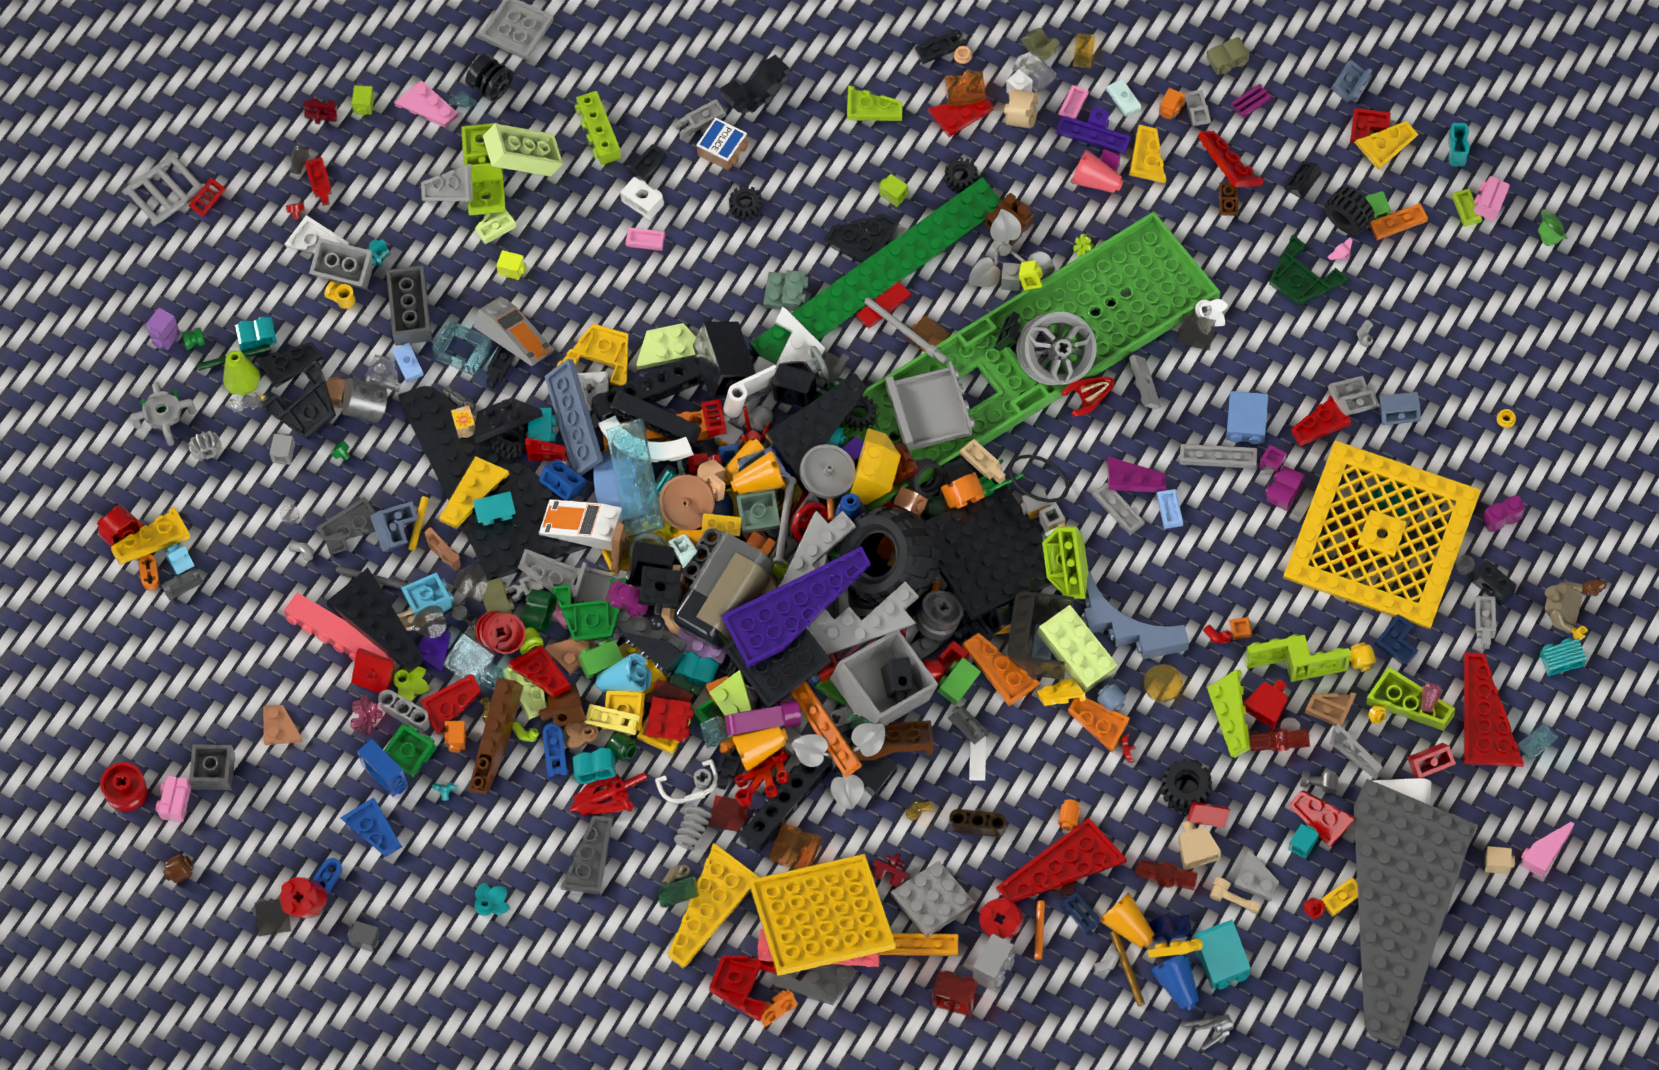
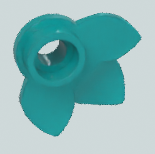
M483 883L477 888L475 892L477 900L475 901L474 908L479 915L488 916L491 913L502 915L510 909V906L504 902L507 896V888L503 886L490 888L487 883Z

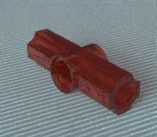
M1275 729L1265 733L1249 734L1251 751L1272 750L1280 752L1287 751L1289 748L1310 747L1309 729L1291 731Z
M1139 859L1135 877L1155 881L1162 887L1171 888L1176 886L1194 891L1198 873L1180 869L1175 864L1169 862H1161L1159 864Z

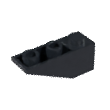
M625 632L623 634L627 638L625 642L634 649L637 646L642 650L640 654L648 661L650 659L655 661L656 664L654 666L661 672L667 671L671 673L685 656L684 653L666 640Z

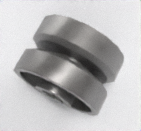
M941 590L932 591L925 596L915 615L917 629L929 639L936 641L947 640L952 637L963 616V607L957 598L949 592Z

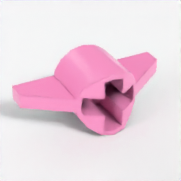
M1349 238L1344 243L1339 244L1334 252L1328 256L1329 260H1347L1350 257L1353 240Z

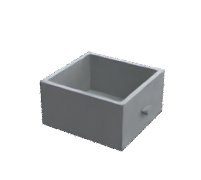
M900 631L888 634L841 660L830 677L862 724L875 723L883 724L884 726L929 701L938 686V683ZM909 657L913 690L906 695L907 698L896 704L895 697L888 698L886 696L881 668L890 659Z

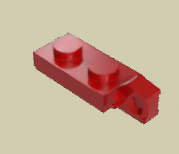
M323 158L305 161L313 194H315L316 198H321L323 206L329 205L327 195L332 193Z

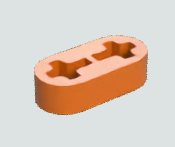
M148 554L139 559L140 577L146 590H155L160 584L158 566L155 557ZM146 561H150V569L148 570L145 565ZM148 575L152 576L153 580L151 584L148 583Z

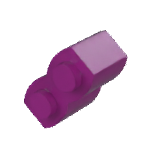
M1283 466L1281 470L1278 469L1273 477L1275 481L1272 485H1268L1265 495H1267L1266 502L1287 511L1303 484L1304 474Z
M1511 496L1504 500L1503 503L1489 506L1485 510L1482 521L1489 532L1498 531L1506 524H1514L1520 521L1525 511V505L1519 496Z

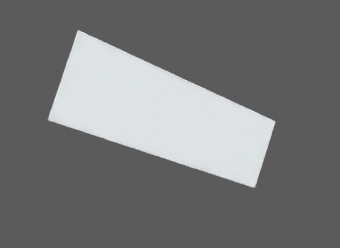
M986 736L975 745L970 741L969 780L985 781Z

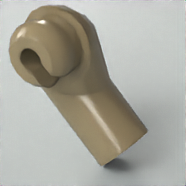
M673 866L662 880V883L670 887L675 879L687 877L690 873L689 866Z

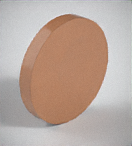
M685 474L677 476L665 484L659 496V508L665 521L672 527L679 530H694L702 526L703 514H713L715 497L706 481L698 476Z

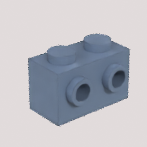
M1418 392L1379 396L1382 425L1421 421Z

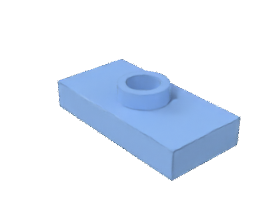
M410 343L392 349L406 383L424 376Z
M1176 489L1157 492L1164 529L1183 526Z

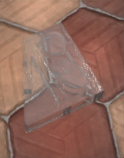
M375 354L364 381L399 392L401 383L397 381L398 374L394 369V361Z

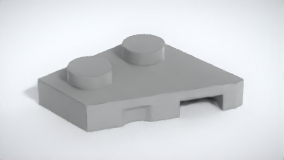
M1248 851L1234 887L1272 901L1279 881L1252 852Z

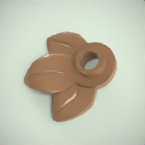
M585 721L564 725V732L570 736L565 743V747L576 749L582 747L585 743H595L599 737L597 727L584 723Z

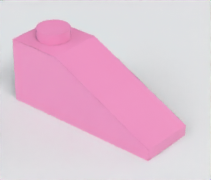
M1574 823L1566 824L1535 842L1530 849L1526 848L1521 856L1524 859L1522 867L1543 878L1572 832Z

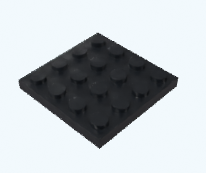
M807 628L783 651L747 668L734 641L723 647L768 708L774 707L832 663V660Z

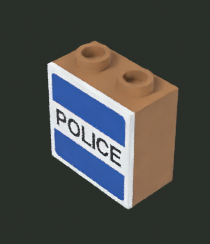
M715 118L698 142L697 154L729 171L732 166L737 164L740 154L745 152L748 147L747 133Z

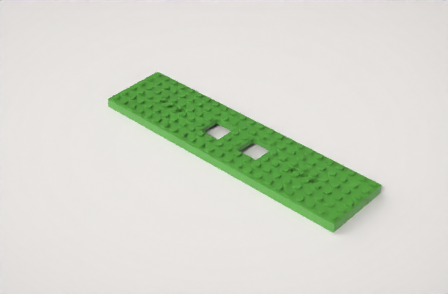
M1153 211L1041 280V288L1025 290L936 345L940 352L949 358L948 362H952L953 368H957L958 379L978 368L997 392L967 411L969 417H973L975 427L972 428V435L907 452L903 444L886 389L885 378L893 376L894 381L948 368L949 363L944 365L935 357L932 358L924 352L877 381L862 394V398L866 395L868 400L872 399L873 404L875 403L876 421H874L873 426L869 425V429L885 433L888 437L893 434L898 435L900 438L897 441L891 440L901 457L893 482L894 490L869 503L865 508L867 511H873V509L880 508L887 502L893 503L901 486L912 491L907 482V475L909 469L918 460L924 458L932 459L943 467L944 464L957 461L960 457L963 459L964 457L960 454V450L973 439L981 446H984L1064 396L1060 392L1069 384H1042L1033 380L1024 372L1018 357L1010 348L1017 341H1013L1008 348L1005 347L1000 352L994 349L1005 319L1013 311L1020 314L1018 319L1019 324H1021L1019 332L1022 331L1030 320L1046 313L1068 312L1083 319L1091 328L1096 340L1094 363L1090 370L1081 378L1090 379L1196 314L1195 308L1199 301L1219 299V289ZM1123 291H1128L1131 295L1129 297H1123L1121 293ZM1107 301H1114L1115 305L1109 307L1105 303ZM1093 310H1098L1100 312V315L1093 316L1090 314V312ZM1056 323L1050 324L1052 333L1054 331ZM1067 327L1064 328L1061 339L1069 330ZM1074 336V338H1073L1072 340H1068V341H1069L1070 343H1073V342H1077V339H1076V337ZM1072 354L1066 356L1074 364L1077 356ZM1049 360V362L1044 367V369L1047 371L1051 360ZM1061 365L1058 368L1057 374L1063 373ZM856 408L852 411V415L856 418H862L867 414L863 408ZM844 420L839 425V428L844 429V435L847 436L844 446L856 436L861 441L865 439L867 432L865 427L863 431H860V428H857V431H853V427L849 429L848 424H844ZM933 468L925 470L920 475L918 486L934 477ZM844 495L834 498L835 511Z

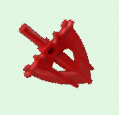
M643 772L622 781L619 775L616 774V776L609 779L588 783L580 793L573 796L575 801L572 807L569 808L570 812L581 813L582 817L590 814H610L624 810L631 812L634 805L628 800L629 795L626 789L646 780L647 776ZM606 786V788L594 793L597 789ZM609 798H612V800H610V801H608V802H605V803H603V804L600 803V802L605 801V800H607V799H609Z

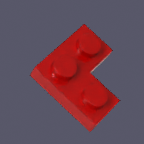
M1354 108L1350 143L1355 144L1356 140L1369 136L1370 130L1383 131L1389 128L1391 113Z

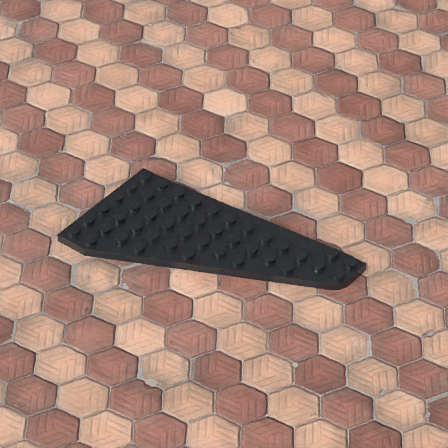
M422 386L398 394L403 411L448 500L451 499L475 456L509 471V476L503 479L498 484L499 486L486 497L510 491L516 514L512 515L513 518L504 521L501 518L493 519L494 523L483 526L482 522L478 523L474 508L473 513L461 524L481 564L487 581L522 571L518 566L525 549L551 559H557L591 547L539 535L549 500H565L539 481L540 477L517 457L512 458L510 456V458H507V455L500 456V452L497 454L495 452L496 449L493 450L491 448V438L477 444L475 443L474 434L467 438H459L451 410L458 409V407L437 389L430 386Z

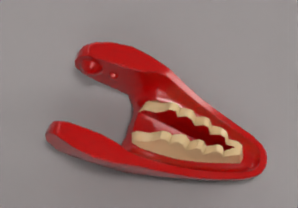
M1111 377L1081 379L1070 383L1060 393L1067 396L1070 391L1074 390L1079 394L1082 400V408L1080 410H1073L1071 415L1072 417L1081 416L1095 409L1101 400L1112 390L1115 383Z

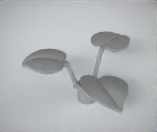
M1004 209L1000 210L990 229L991 236L994 239L993 248L996 250L994 252L995 261L993 262L991 258L985 257L975 264L969 277V284L972 286L990 287L998 282L1001 275L999 267L996 266L999 255L1007 256L1011 253L1021 262H1027L1015 253L1009 244V240H1016L1020 236L1021 224L1013 214ZM1037 251L1029 256L1028 261L1036 260L1042 269V278L1040 280L1045 279L1054 272L1055 267L1047 253Z
M875 723L858 725L852 732V742L857 746L852 751L856 752L860 749L861 753L867 757L878 753L885 740L884 725ZM804 735L792 742L798 759L808 767L820 765L823 762L824 756L831 757L829 753L825 752L828 748V742L820 735ZM842 773L843 777H836L832 780L831 793L841 806L853 809L864 793V784L858 776L851 774L847 778Z

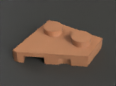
M429 527L425 531L428 547L452 569L458 570L461 567L458 553L453 549L451 550L435 531Z
M283 705L263 706L265 745L302 742L301 735Z

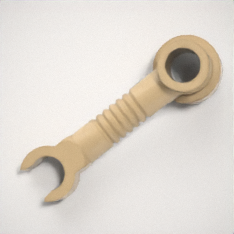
M1216 877L1213 883L1214 888L1210 894L1212 899L1221 901L1224 898L1245 907V909L1254 914H1258L1261 908L1259 903L1246 900L1228 892L1231 885L1230 882Z

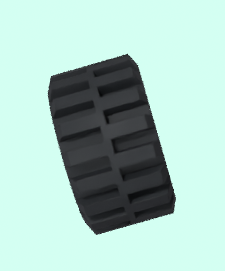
M1346 186L1338 188L1324 204V211L1330 221L1341 231L1353 236L1359 235L1375 216L1374 210L1367 199L1359 192Z
M1182 759L1181 763L1177 760L1173 766L1170 764L1167 767V771L1164 772L1161 792L1164 795V801L1168 802L1170 808L1174 806L1175 811L1183 810V813L1186 814L1193 802L1207 804L1212 788L1211 774H1208V769L1206 767L1202 768V763L1200 762L1194 763L1195 760L1190 759V762ZM1188 779L1193 781L1198 786V789L1191 793H1184L1175 784L1180 780Z

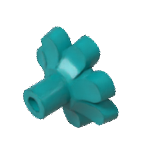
M436 783L432 784V788L441 792V800H449V792L457 790L458 785H453V783H447L446 785Z

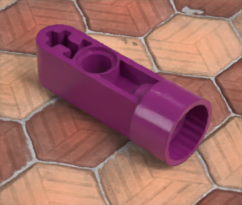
M796 699L780 701L777 706L770 708L766 707L724 715L727 735L777 726L785 729L801 725V714Z

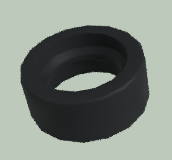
M928 458L915 462L907 475V482L910 488L924 497L933 496L938 493L946 479L943 467ZM933 468L934 477L932 481L924 487L918 486L920 475L925 470Z

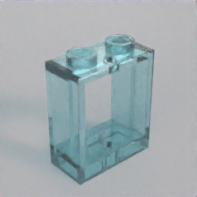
M450 321L449 325L443 328L439 341H436L433 345L434 357L438 361L475 376L492 348L491 339ZM455 335L477 345L467 363L444 353Z

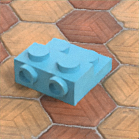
M437 572L401 587L416 618L431 611L437 615L453 608L452 602H454L452 593L451 591H446L448 589L444 578H439Z

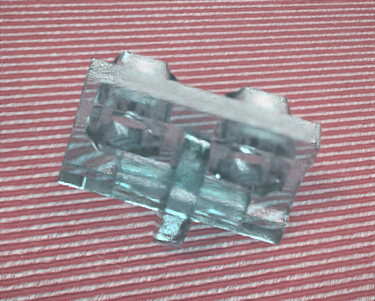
M1544 723L1521 741L1518 747L1532 760L1555 742L1558 736Z

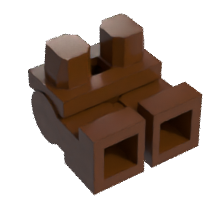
M1009 193L993 212L990 211L985 216V226L991 229L1001 209L1013 214L1021 224L1020 236L1016 240H1009V244L1013 246L1032 225L1035 212L1028 205L1016 199L1015 195Z

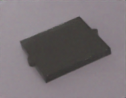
M1184 313L1181 326L1179 327L1178 344L1210 350L1212 338L1215 336L1216 320Z
M270 898L269 901L255 903L259 937L272 934L276 936L278 933L291 931L290 915L284 913L280 899L273 900Z

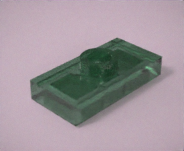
M694 876L657 888L659 903L662 908L699 896L697 881Z

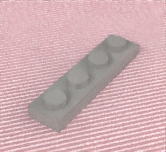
M1181 444L1180 465L1256 469L1257 448Z

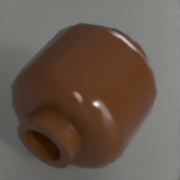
M178 854L167 860L164 864L165 870H163V874L168 881L172 880L178 884L193 874L194 865L188 856Z

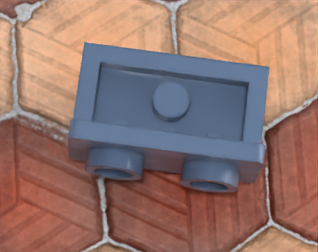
M1350 60L1334 82L1331 90L1346 102L1353 98L1357 99L1362 93V90H1360L1362 86H1365L1371 79L1369 75L1372 70L1369 68L1365 71L1354 61Z

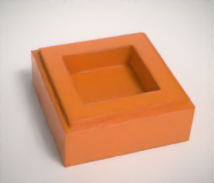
M1249 617L1229 620L1233 640L1252 637Z

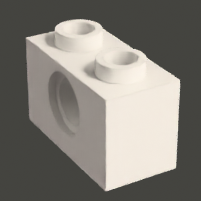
M635 177L620 192L623 203L649 220L664 206L661 192L657 189L653 190L645 181L638 180Z

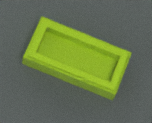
M1470 188L1452 193V198L1463 226L1482 223V217L1474 213L1476 205L1473 204L1474 197Z

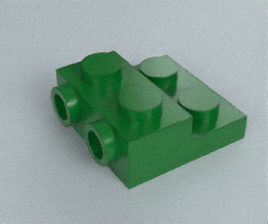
M402 724L384 751L406 774L414 777L422 764L428 762L437 747L434 744L435 740L428 735L423 737L418 734L419 730L414 726L409 725L407 727Z

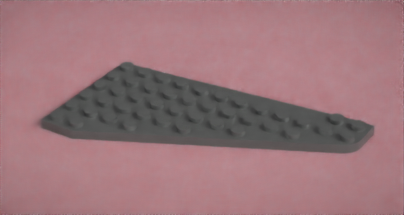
M1366 779L1354 805V817L1357 818L1354 822L1364 1024L1371 1037L1399 1049L1412 1018L1413 1010L1468 847L1478 825Z

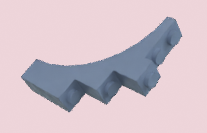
M1091 571L1088 572L1086 598L1084 599L1086 609H1084V616L1081 619L1092 633L1108 630L1110 640H1114L1115 647L1136 643L1137 652L1141 653L1142 659L1188 650L1189 640L1185 625L1171 627L1154 626L1125 616L1102 596L1095 585Z

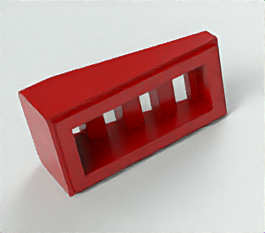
M211 177L188 206L204 217L226 191V188ZM211 185L219 191L217 194L209 188ZM208 191L210 194L214 196V198L211 199L209 196L205 194V192ZM201 196H203V197H204L206 200H208L210 203H209L208 205H207L206 203H204V202L200 199ZM199 202L205 209L201 210L195 203Z
M720 399L702 402L708 437L727 434ZM717 405V408L706 409V407ZM716 411H718L717 414H711V415H708V414H707V413H711V412H716ZM720 417V419L709 421V419ZM721 423V425L710 426L711 424Z

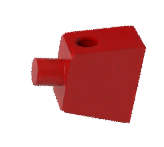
M1277 680L1273 686L1264 682L1245 700L1243 706L1246 707V713L1270 728L1275 729L1287 703L1288 696L1283 693L1287 685L1281 680Z

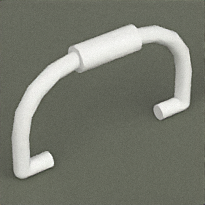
M710 759L702 762L703 767L710 765L714 777L712 785L705 791L701 790L682 799L671 798L662 787L661 782L667 780L666 776L655 779L660 794L665 800L675 804H689L705 798L717 786L718 773L716 772L714 761Z

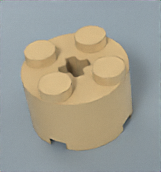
M1011 89L1009 92V104L1006 103L1004 114L1007 115L1006 125L1023 128L1033 127L1038 113L1036 110V104H1039L1038 93Z

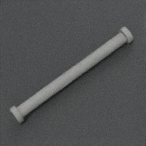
M794 477L785 478V497L776 556L773 558L775 565H784L785 561L783 555L794 485L797 482V479Z

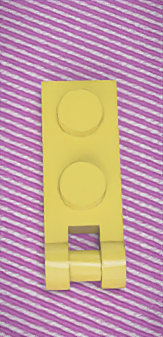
M590 704L586 715L587 720L584 723L635 735L637 731L635 729L636 723L639 722L640 716ZM625 719L629 720L628 726H624Z

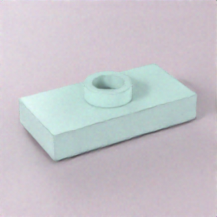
M1123 79L1107 86V92L1125 117L1141 109V104Z

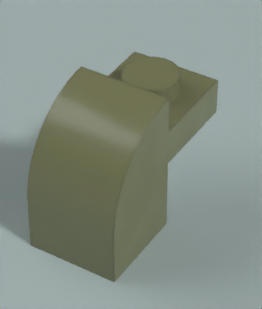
M1041 27L1033 29L1020 39L1028 52L1041 62H1044L1056 52L1055 47L1060 44L1057 38L1048 39Z

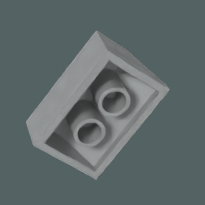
M319 238L309 274L317 278L367 290L372 273V251Z

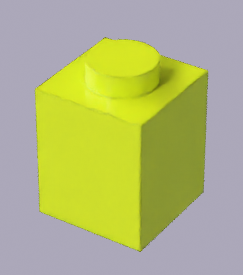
M503 250L496 265L498 275L519 280L521 274L525 273L527 266L523 255Z

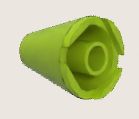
M238 350L229 352L226 356L223 374L225 388L233 395L246 396L253 393L258 388L261 380L258 368L242 352Z

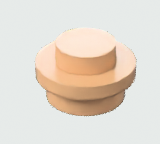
M960 46L954 52V59L960 64H966L972 58V52L966 46Z

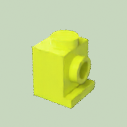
M1036 260L1021 262L1019 278L1024 290L1042 287L1040 280L1042 278V269Z

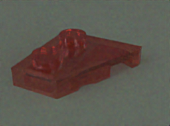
M903 443L894 445L901 455L893 482L894 486L920 472L906 444Z

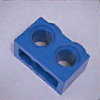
M556 459L544 466L539 481L565 501H570L582 493L586 479L562 461Z

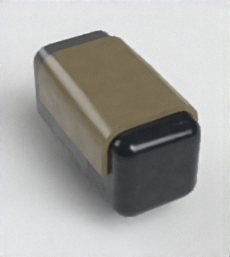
M709 528L704 532L695 547L697 553L683 568L684 575L692 582V585H690L674 611L673 620L687 635L712 649L720 650L728 642L733 641L721 616L760 597L771 579L769 574L775 565L766 554L727 532L722 533L717 529ZM717 536L716 541L710 542L712 537ZM707 552V556L703 559H700V556L703 553ZM693 569H697L694 575H690Z

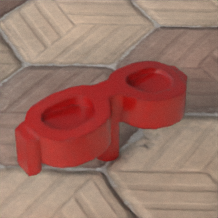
M1129 734L1122 736V749L1125 760L1128 763H1132L1135 760L1132 759L1130 750H1134L1136 747L1135 745L1128 746Z

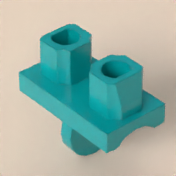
M377 239L372 240L369 248L366 249L372 251V266L375 264L378 267L383 266L381 260L391 255L383 239L380 241Z

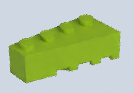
M1389 666L1367 697V705L1383 706L1387 712L1443 731L1455 715L1454 707Z

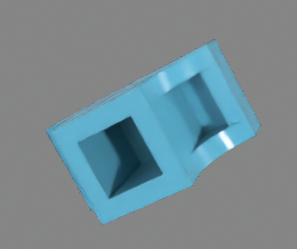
M175 544L164 553L177 575L195 566L184 545Z

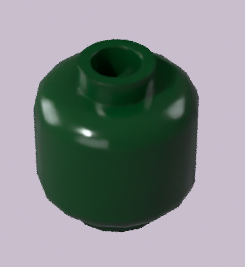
M622 732L612 735L607 743L615 758L620 761L632 759L637 751L635 740Z

